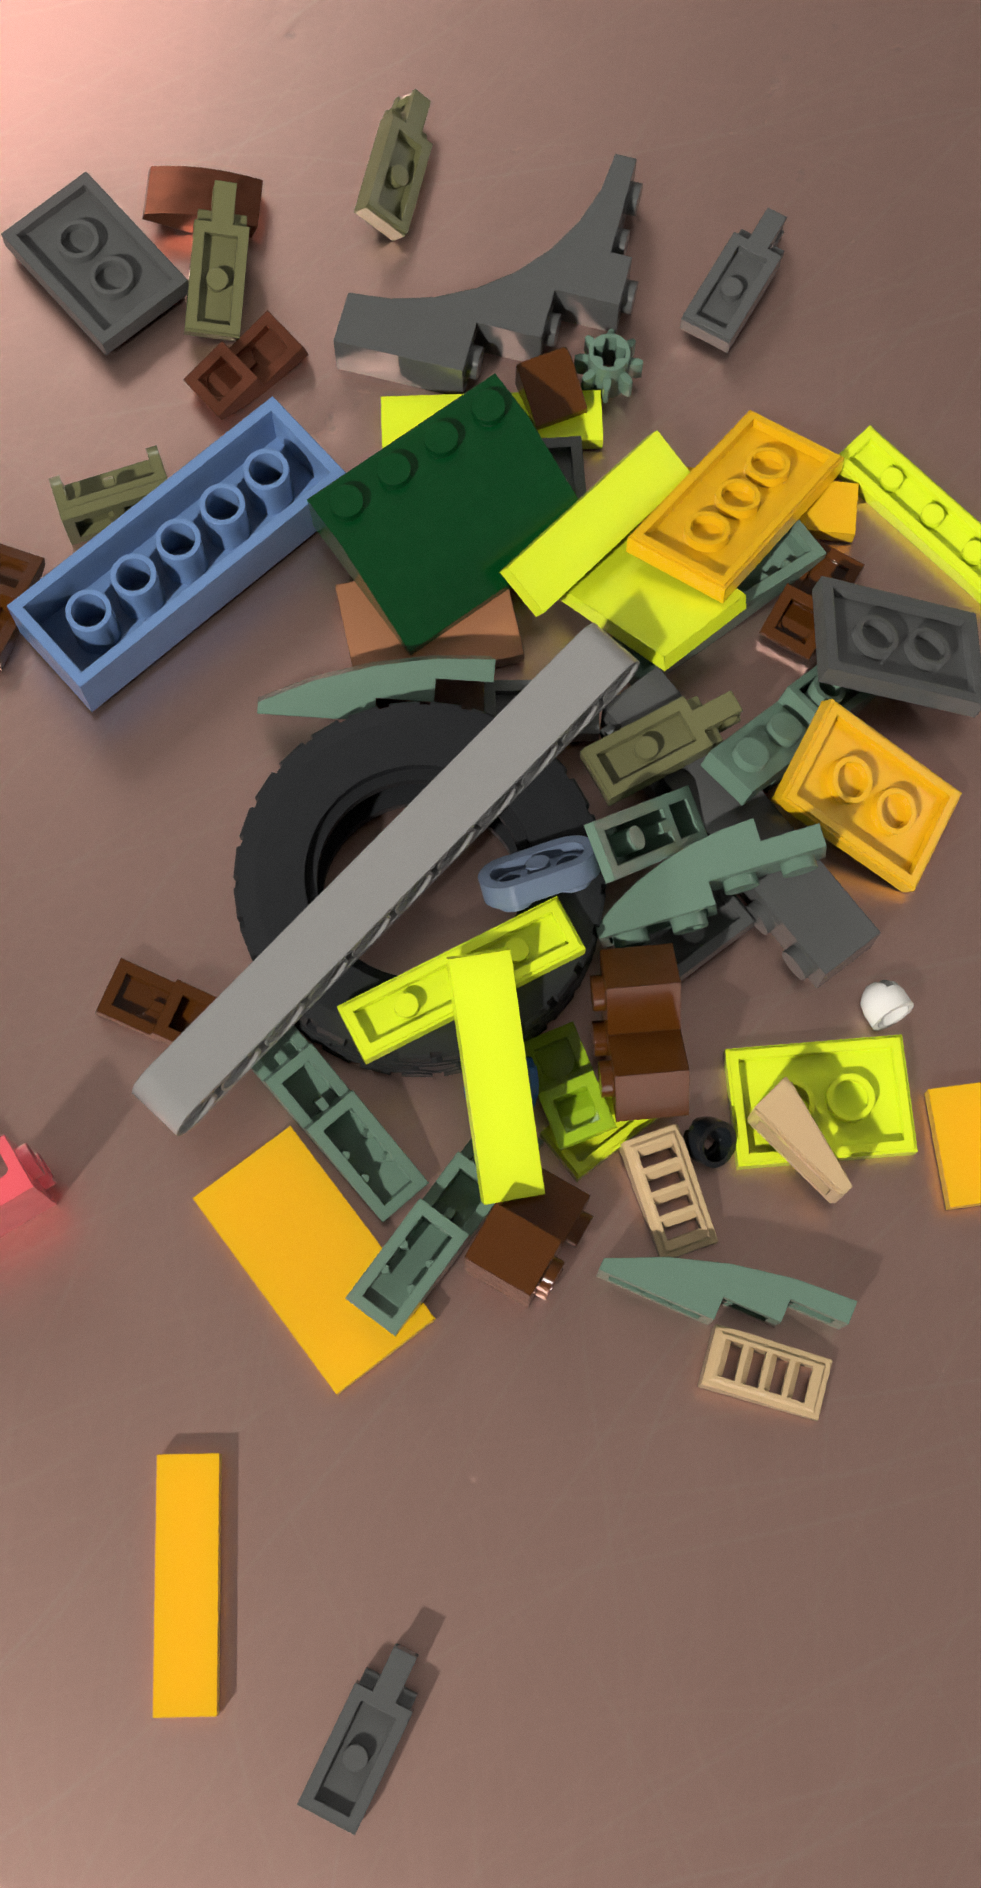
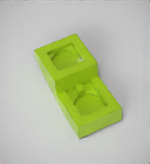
M573 1021L524 1042L526 1056L532 1057L537 1067L539 1077L538 1097L561 1151L617 1128L606 1099L601 1098L599 1082Z

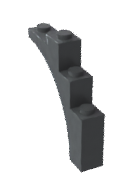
M615 154L602 189L581 220L549 251L510 275L475 289L437 297L390 299L348 293L333 340L337 369L442 394H464L469 378L477 380L480 375L484 353L522 362L542 355L546 345L555 347L561 321L604 331L614 329L616 333L621 313L630 315L632 313L639 281L630 280L632 257L625 256L630 229L623 228L626 215L636 216L641 199L643 183L634 181L637 159Z

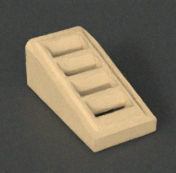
M784 1077L754 1107L747 1118L749 1120L748 1123L830 1204H835L853 1186L793 1083L787 1077Z
M673 1124L621 1143L619 1152L658 1257L676 1258L718 1243V1238L679 1125ZM667 1148L669 1149L671 1159L643 1168L640 1158ZM678 1172L681 1182L651 1192L648 1184L649 1181ZM684 1195L687 1196L689 1206L659 1216L656 1205ZM695 1218L699 1229L667 1240L665 1228Z
M715 1324L711 1330L697 1387L818 1421L832 1360L747 1332ZM730 1345L741 1348L734 1380L722 1377ZM754 1352L765 1355L757 1388L746 1385ZM777 1359L788 1362L780 1395L769 1392ZM800 1365L812 1368L804 1403L792 1399Z

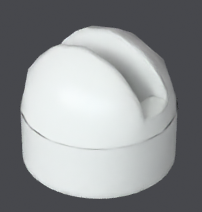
M881 980L866 986L860 1002L865 1018L875 1031L894 1025L909 1014L914 1007L905 990L895 981Z

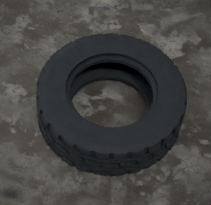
M419 701L391 703L389 707L378 709L376 706L348 715L349 719L341 723L336 720L312 734V740L306 744L300 743L279 763L280 769L277 773L271 772L256 795L257 803L255 808H249L239 835L242 843L236 848L233 875L236 881L235 888L233 889L236 913L240 923V931L252 961L324 890L330 865L344 842L371 819L389 811L407 807L496 716L474 708L469 711L462 709L461 705L431 701L430 705H420ZM557 758L487 827L500 840L509 854L565 836L580 835L588 837L584 825L596 821L595 816L588 811L590 804L576 780L568 778L566 775L567 768ZM601 871L591 881L590 885L581 891L573 893L562 892L535 901L529 907L516 913V916L557 896L586 948L584 955L516 989L524 1042L541 1034L547 1029L549 1022L558 1018L574 997V992L581 986L592 962V956L596 950L598 939L596 927H600L606 898L605 889L607 884ZM360 959L294 1024L310 1041L322 1045L323 1050L348 1063L351 1061L360 1063V1067L387 1075H390L391 1072L402 1073V1077H433V1073L439 1074L444 1072V1076L462 1073L455 1020L367 1065L364 1063L338 1012L337 1006L398 975L376 969Z

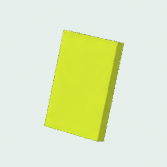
M637 525L559 600L666 671L746 609V594L736 588L722 604L626 552L628 537L638 527Z
M902 1034L724 1050L723 1059L730 1120L737 1138L734 1150L736 1170L791 1165L748 1123L749 1120L747 1119L754 1107L784 1077H787L793 1083L838 1161L907 1156L918 1152Z

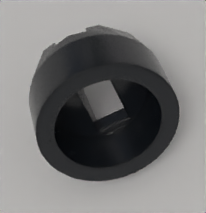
M711 1116L694 1119L689 1129L685 1130L683 1135L690 1157L710 1168L724 1165L733 1155L737 1142L733 1126ZM706 1139L713 1143L708 1150L704 1146Z

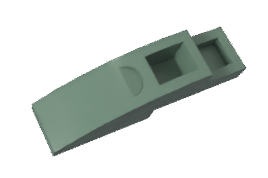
M816 665L789 685L776 703L713 748L705 757L701 766L743 806L762 790L767 793L781 782L821 701L833 699L856 716L876 695L818 682Z
M754 818L721 829L690 844L664 860L638 880L612 906L601 920L600 927H596L597 935L603 948L613 945L615 948L645 946L651 942L650 934L672 928L674 935H682L700 930L709 925L707 917L718 914L712 891L723 888L725 895L739 894L759 886L758 878L781 871L783 878H790L818 868L816 860L826 858L827 846L820 823L760 841Z

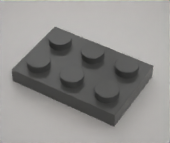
M84 172L1 233L5 246L105 355H108L185 297L188 292V280L87 172Z
M821 576L812 589L818 682L974 718L981 711V653L976 613Z

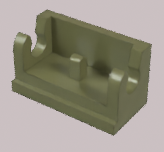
M156 445L146 448L148 460L64 485L60 475L49 478L62 523L72 545L91 540L168 479Z

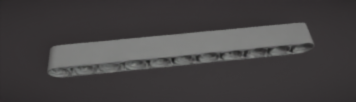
M596 623L586 626L148 1066L135 1082L132 1094L176 1136L186 1133L196 1125L621 692L636 673L640 665L639 660Z

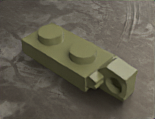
M417 89L412 90V93L401 98H395L392 108L387 109L380 120L354 209L355 214L392 241L403 238L408 234L433 145L427 140V135L422 132L431 101Z
M215 180L212 191L211 210L198 209L197 219L194 220L184 335L235 342L240 339L250 227H247V216L234 214L237 183Z
M731 690L702 705L697 696L688 700L682 696L584 747L580 751V759L609 807L708 755L713 748L722 743L723 738L720 733L741 721L740 715L743 709Z

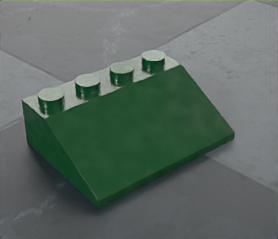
M494 373L309 497L307 502L314 528L411 656L511 588L500 571L578 500V497L529 416Z

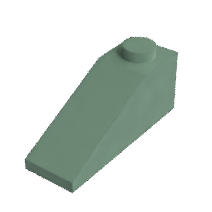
M689 785L584 825L606 884L667 859L690 844L708 836Z

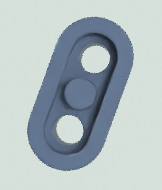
M572 835L497 858L480 870L478 881L484 902L488 906L504 912H517L529 907L535 901L562 892L573 893L585 889L598 876L601 869L589 838Z

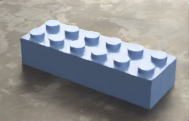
M272 396L8 604L7 608L24 638L88 709L93 712L313 535L317 530L313 526L307 499L346 472Z

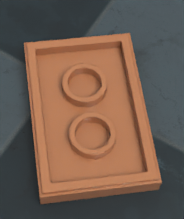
M355 581L335 585L352 667L369 662L427 655L492 656L496 659L495 668L524 662V650L509 589L410 656Z

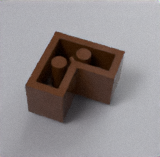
M673 944L601 949L600 974L590 975L593 1012L601 1011L602 1019L591 1021L594 1057L605 1056L606 1060L598 1061V1080L601 1098L612 1097L616 1122L689 1115L690 1070L681 1032V980Z
M542 1168L545 1194L501 1202L500 1205L495 1203L464 1256L466 1273L526 1308L530 1306L535 1296L546 1301L566 1263L558 1258L559 1253L565 1243L575 1248L577 1247L594 1217L584 1211L591 1195Z

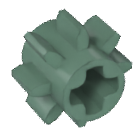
M609 329L607 334H602L595 339L587 335L584 343L585 354H577L574 358L576 373L584 374L581 379V389L601 390L603 403H607L610 398L616 397L621 393L627 397L631 396L632 378H640L643 368V360L633 358L636 340L633 338L626 341L623 337L615 334L614 329Z

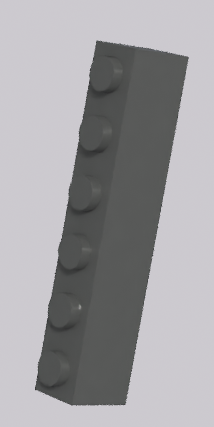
M658 666L618 694L602 710L600 723L602 728L600 730L601 738L682 697L681 693ZM706 756L642 789L650 799L689 785L708 836L721 829L754 818L760 841L795 831L763 791L742 806L701 766ZM820 859L816 860L818 868L811 872L790 878H783L781 871L759 877V886L739 893L747 903L745 907L756 919L754 926L764 935L771 933L784 948L782 957L789 969L801 980L808 978L816 988H819L870 949L881 933Z

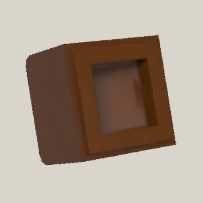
M567 347L553 350L517 364L515 385L537 430L587 413L588 408Z

